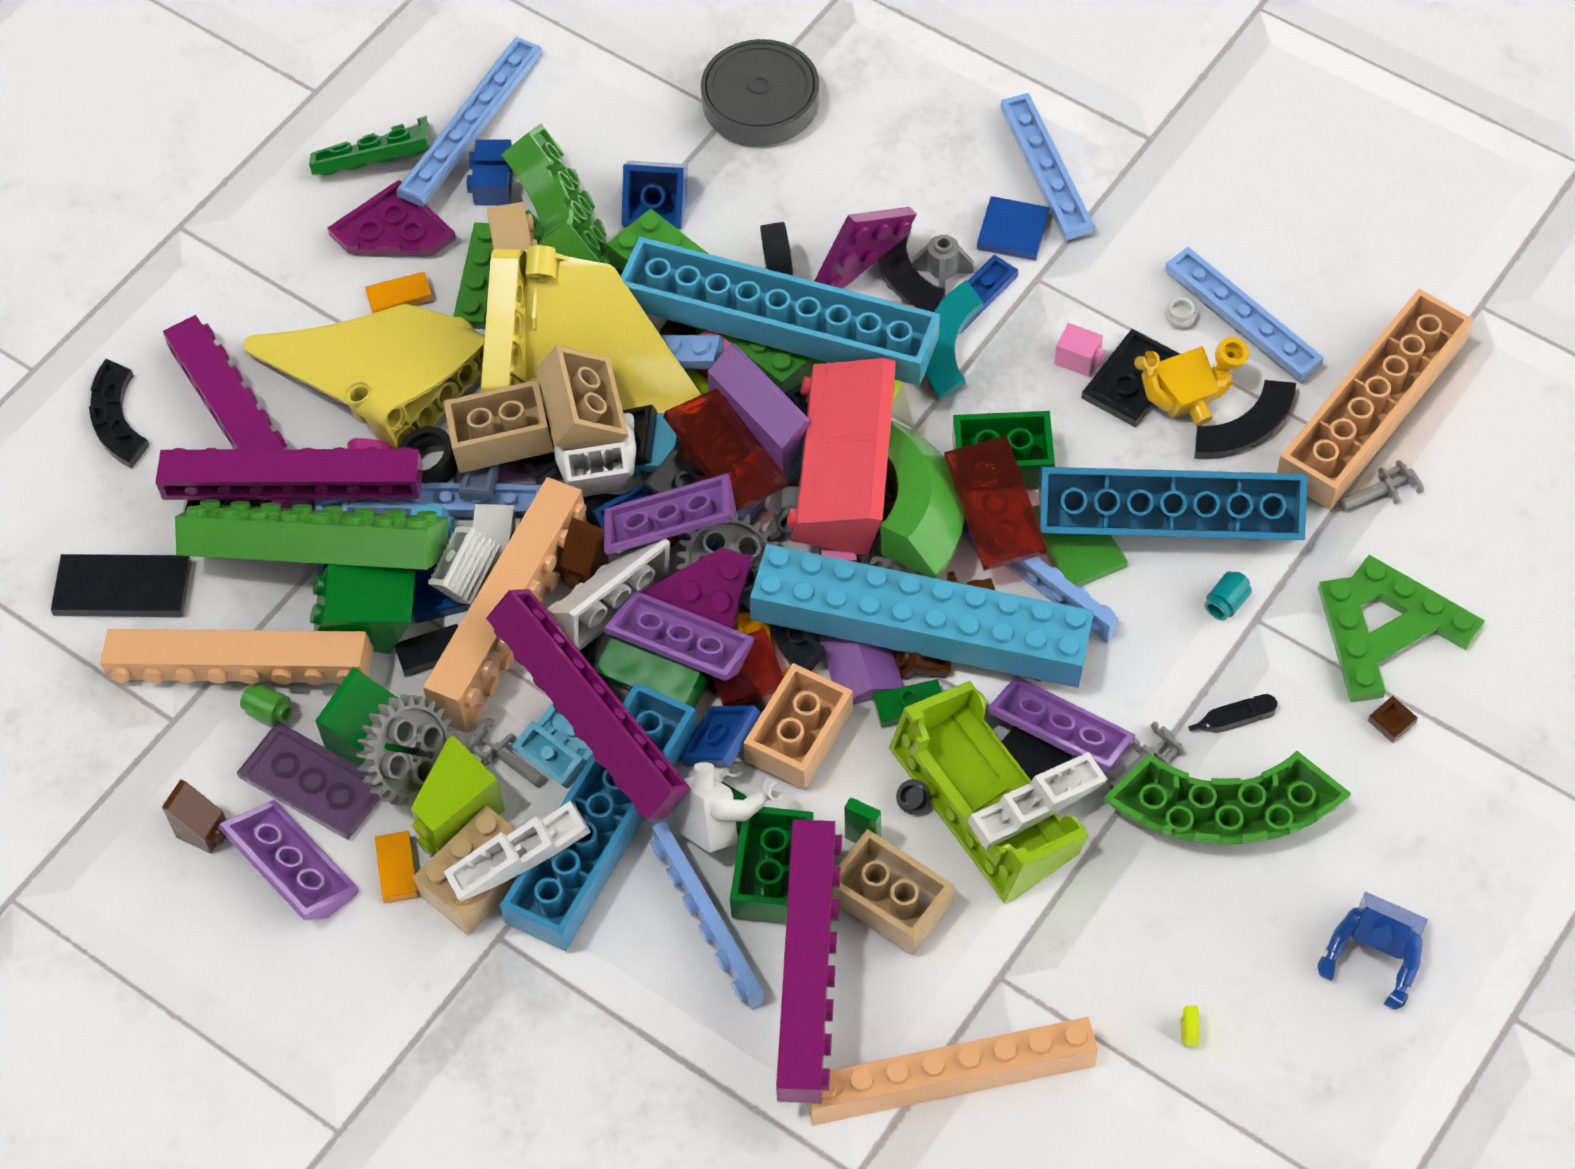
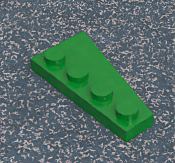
M427 116L418 118V124L405 128L403 123L391 127L392 131L383 136L375 135V133L365 135L355 145H351L350 142L346 141L310 153L309 166L312 176L317 174L328 176L336 173L339 169L348 167L350 169H359L370 162L379 161L380 163H386L394 160L397 156L406 154L408 156H417L422 154L425 150L429 149L430 126Z

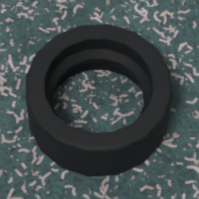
M778 222L761 225L760 231L766 269L793 276L790 246L785 223Z
M425 426L418 428L408 434L398 447L419 449V452L434 445L444 447L442 458L430 469L423 470L422 483L424 484L432 482L447 483L458 471L450 436L439 427Z

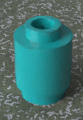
M1225 572L1206 596L1207 601L1204 606L1208 613L1221 621L1234 616L1252 593L1249 579L1240 572Z

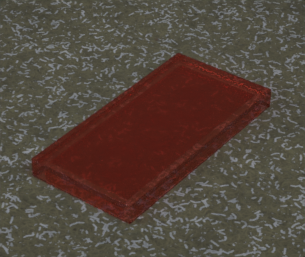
M718 388L665 411L663 418L709 479L728 473L736 511L767 498L780 489L788 487L789 480Z
M1007 435L944 452V459L983 571L1047 554V546Z

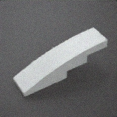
M1087 752L1036 775L1031 783L1003 795L998 803L971 814L967 822L984 848L988 849L1066 808L1105 784L1108 779L1091 754Z
M569 801L542 820L534 817L508 836L502 832L445 870L444 874L456 896L462 902L528 871L590 833V830L575 804Z

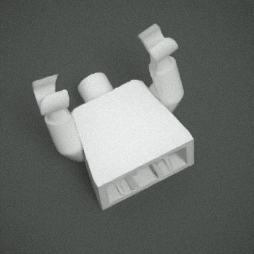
M623 413L629 434L623 442L575 450L554 446L555 460L565 484L581 489L583 497L625 490L627 480L634 474L636 457L634 418L632 414Z
M736 756L733 762L742 760L738 756ZM708 762L697 763L694 765V776L684 779L691 790L673 810L672 828L709 853L737 844L736 821L748 820L765 806L764 803L767 800L779 801L782 797L781 792L775 790L771 792L773 786L779 784V781L768 778L764 781L758 793L753 792L744 800L733 799L731 789L722 784L723 778L727 775L730 777L740 776L743 773L742 769L734 764L730 767L716 768Z

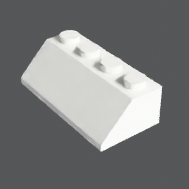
M665 538L621 551L615 560L609 564L602 565L593 577L585 583L582 582L576 585L571 594L562 601L554 602L549 607L548 613L579 651L604 632L606 625L635 590L642 592L669 576L670 541Z

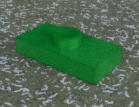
M938 679L873 693V702L881 728L897 725L905 707L941 693Z

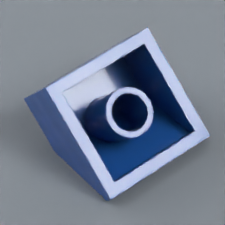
M627 161L624 163L621 225L632 224L651 208L675 228L681 229L687 197L688 164Z

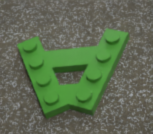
M532 214L534 235L537 245H539L542 237L540 221ZM474 222L453 315L454 317H462L474 329H485L490 261L493 251L489 223Z
M1370 554L1352 577L1320 581L1318 585V591L1350 702L1384 697L1385 688L1378 668V663L1433 632L1467 650L1485 622L1482 618ZM1377 599L1402 613L1397 618L1368 633L1361 606Z

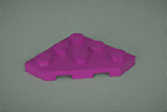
M397 180L327 227L329 236L347 253L434 255L456 240L455 231L427 205L421 207L397 197V188L402 183L400 180Z
M910 207L847 215L814 281L844 289L909 234L917 213Z
M722 547L643 590L641 593L734 629L754 557Z

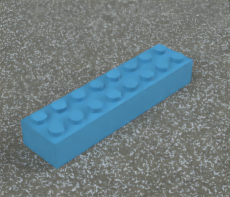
M1040 466L1038 532L1305 540L1307 474Z
M635 682L622 704L671 765L675 767L681 753L697 728L696 709ZM593 753L561 804L563 806L569 801L575 804L590 833L556 855L518 875L500 904L506 924L564 951H567L644 820V817L637 813L634 803L626 793L615 785L614 778L606 768L594 759Z

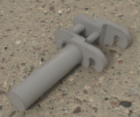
M1397 460L1396 466L1385 470L1381 467L1378 469V478L1382 482L1340 499V505L1344 511H1347L1384 494L1389 499L1393 497V503L1397 504L1400 502V496L1394 487L1395 485L1405 481L1412 488L1417 487L1416 492L1418 494L1424 492V486L1412 468L1407 469L1406 464L1401 460ZM1399 473L1401 478L1393 481L1390 476Z
M492 718L486 719L473 732L474 738L466 744V748L471 753L474 752L481 757V763L484 766L492 763L493 759L497 757L534 786H538L542 782L544 775L509 750V742L514 743L516 736L510 733L500 743L494 744L485 736L488 734V726L492 728L495 721ZM482 742L491 747L487 753L479 748Z
M1154 721L1151 724V729L1163 740L1153 748L1147 747L1145 744L1140 747V742L1135 739L1132 742V747L1140 756L1109 785L1110 790L1149 753L1170 765L1168 761L1175 754L1182 755L1184 753L1182 744L1174 740V734L1164 726L1159 729L1158 722ZM1166 745L1170 750L1163 756L1158 751Z

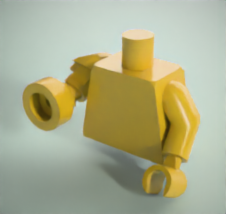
M1227 337L1220 342L1215 350L1216 361L1212 368L1203 346L1160 361L1159 355L1156 352L1146 351L1147 361L1144 356H1138L1134 364L1137 369L1144 371L1141 376L1146 397L1150 402L1166 411L1172 418L1189 413L1195 425L1202 426L1213 419L1207 405L1213 400L1220 398L1231 388L1233 376H1230V373L1244 365L1249 356V349L1241 339Z

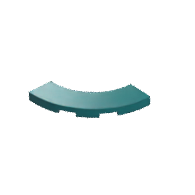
M967 280L955 287L935 310V313L940 314L939 338L927 366L926 374L938 400L943 399L965 385V379L960 373L956 362V341L969 319L984 308L983 301Z

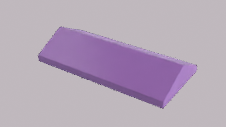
M730 344L708 370L709 396L783 473L788 472L811 420L736 344Z
M728 473L606 508L604 519V551L606 555L731 520L736 512Z
M636 590L610 620L604 630V633L724 681L739 673L755 640L752 636Z
M817 634L819 643L825 647L827 652L824 658L831 680L853 691V705L873 700V693L904 687L892 649Z
M1018 676L1011 680L987 709V713L1076 757L1089 752L1100 769L1106 772L1117 769L1136 735Z
M275 799L219 824V830L303 920L328 918L359 892V888Z

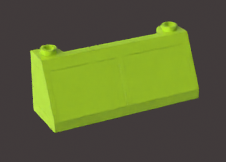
M967 681L905 707L889 749L911 779L922 781L927 785L931 794V806L1005 904L1016 899L1079 855L1089 834L1080 820L1071 815H1066L1060 819L1055 813L1011 838L988 849L984 848L967 822L970 815L998 803L1003 795L1031 783V780L984 720L987 708L986 699L971 681Z

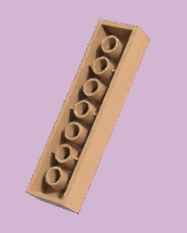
M1418 289L1281 454L1277 473L1307 474V496L1331 510L1467 342L1473 319Z
M549 477L545 479L423 686L425 697L428 700H434L435 707L445 709L442 717L451 718L449 727L468 734L473 723L477 724L480 721L484 711V704L488 697H493L499 686V678L504 669L508 670L514 661L513 652L504 641L495 635L494 628L486 617L508 590L530 589L544 607L545 598L549 591L556 589L560 579L559 563L570 522L575 518L589 523L586 518V505L584 504L581 489Z

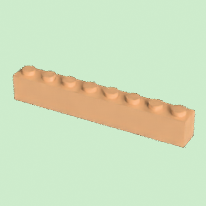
M108 629L100 664L110 680L121 683L128 682L129 680H145L151 683H159L161 681H178L181 683L210 681L215 684H223L226 681H235L246 684L274 682L281 685H287L291 682H306L311 685H321L323 683L341 684L352 668L361 671L369 677L374 648L367 633L363 631Z
M1089 1017L830 1070L829 1091H822V1104L807 1103L813 1126L1095 1067L1098 1048Z

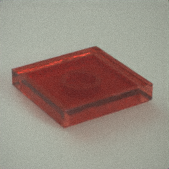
M765 628L747 634L755 638L754 644L736 676L726 681L711 676L722 706H734L775 693L783 680L784 675Z

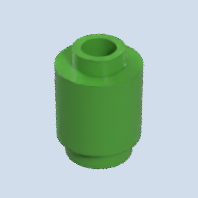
M254 684L249 685L244 690L240 700V707L245 710L247 715L273 727L286 723L291 717L293 710L290 697L262 684L257 686Z

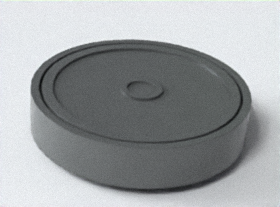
M754 39L733 44L715 55L703 72L701 79L703 111L710 125L721 135L733 141L748 145H770L786 141L801 133L812 122L819 107V77L813 62L802 51L784 42Z

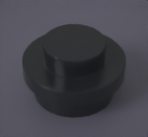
M916 779L903 782L896 794L898 806L904 812L910 814L923 812L928 807L931 799L930 790L927 785Z

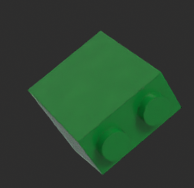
M328 564L322 576L317 575L313 585V595H317V602L312 607L310 623L314 624V631H363L367 633L374 648L373 651L390 654L411 624L415 569Z
M352 668L315 720L326 752L359 768L365 763V759L357 757V753L364 751L365 746L358 743V739L367 738L368 735L362 729V726H372L373 722L369 714H380L379 704L389 705L390 697H398L361 671ZM386 743L384 746L386 750L416 755L420 750Z

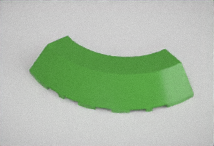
M541 123L501 154L523 185L536 210L542 231L539 245L553 247L556 249V253L567 257L609 264L610 258L605 255L607 253V242L604 237L606 236L604 225L600 219L595 220L593 217V209L596 207L588 191L583 190L581 192L578 186L581 183L575 169L564 165L561 157L565 154Z
M891 420L886 481H890L894 488L896 502L888 517L880 525L881 554L928 577L937 579L949 565L956 553L957 543L962 538L965 510L962 489L950 464L933 445L913 430Z
M1299 751L1294 752L1280 764L1261 772L1260 776L1245 780L1240 778H1211V781L1189 777V773L1176 769L1149 753L1103 800L1121 814L1137 823L1166 835L1209 844H1244L1279 838L1316 823L1337 809L1351 796V793Z

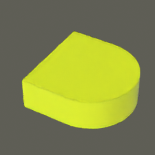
M1185 1005L1180 1017L1182 1045L1184 1047H1198V1006Z

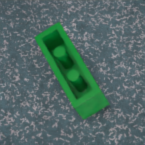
M611 636L595 669L604 681L628 691L632 689L636 682L693 708L696 707L708 681L701 671L614 636Z

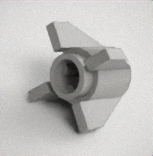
M938 235L932 238L912 258V265L916 271L927 272L928 267L929 272L939 279V287L945 289V279L952 277L957 269L958 273H973L974 261L959 246L956 239L949 235Z
M788 486L782 488L765 499V507L774 514L766 531H771L768 542H772L780 536L781 531L791 534L792 528L786 527L789 509L796 508L798 487Z

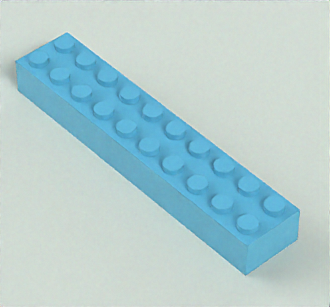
M640 236L621 275L644 312L648 315L830 363L878 358L896 360L894 379L917 386L921 385L939 338V313Z
M766 544L750 596V620L903 652H917L922 656L1079 688L1094 617L1093 610Z

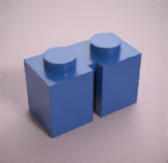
M511 139L475 140V150L469 153V168L472 170V175H467V193H472L474 205H505L511 203L513 170L501 156L503 152L512 146Z

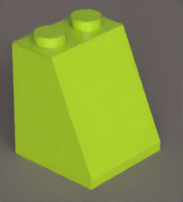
M454 735L447 739L411 807L415 821L412 827L419 835L417 842L429 856L432 853L436 855L484 806L487 805L498 815L505 811L497 778Z

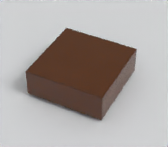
M1392 696L1369 715L1368 722L1394 743L1416 724L1418 717Z

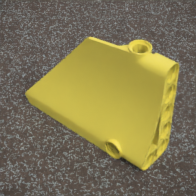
M531 245L527 247V250L494 249L492 251L481 392L537 379L539 382L536 368L557 345L610 358L622 410L652 404L656 408L657 413H678L681 416H695L703 409L706 403L703 395L612 265L567 257L556 253L555 248L544 245Z
M401 304L339 323L288 332L251 335L246 337L243 348L246 354L347 404L359 423H368L378 440L389 443L393 449H398L399 444L408 434L418 428L433 426L445 414L443 401L461 397L481 376L485 335L475 331L473 326L462 317H454L409 304Z

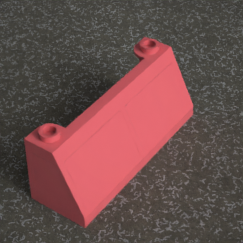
M878 358L814 364L810 376H804L801 395L806 396L805 402L808 403L807 417L811 421L804 435L798 502L795 509H789L786 527L792 528L791 542L868 556L883 519L896 360Z

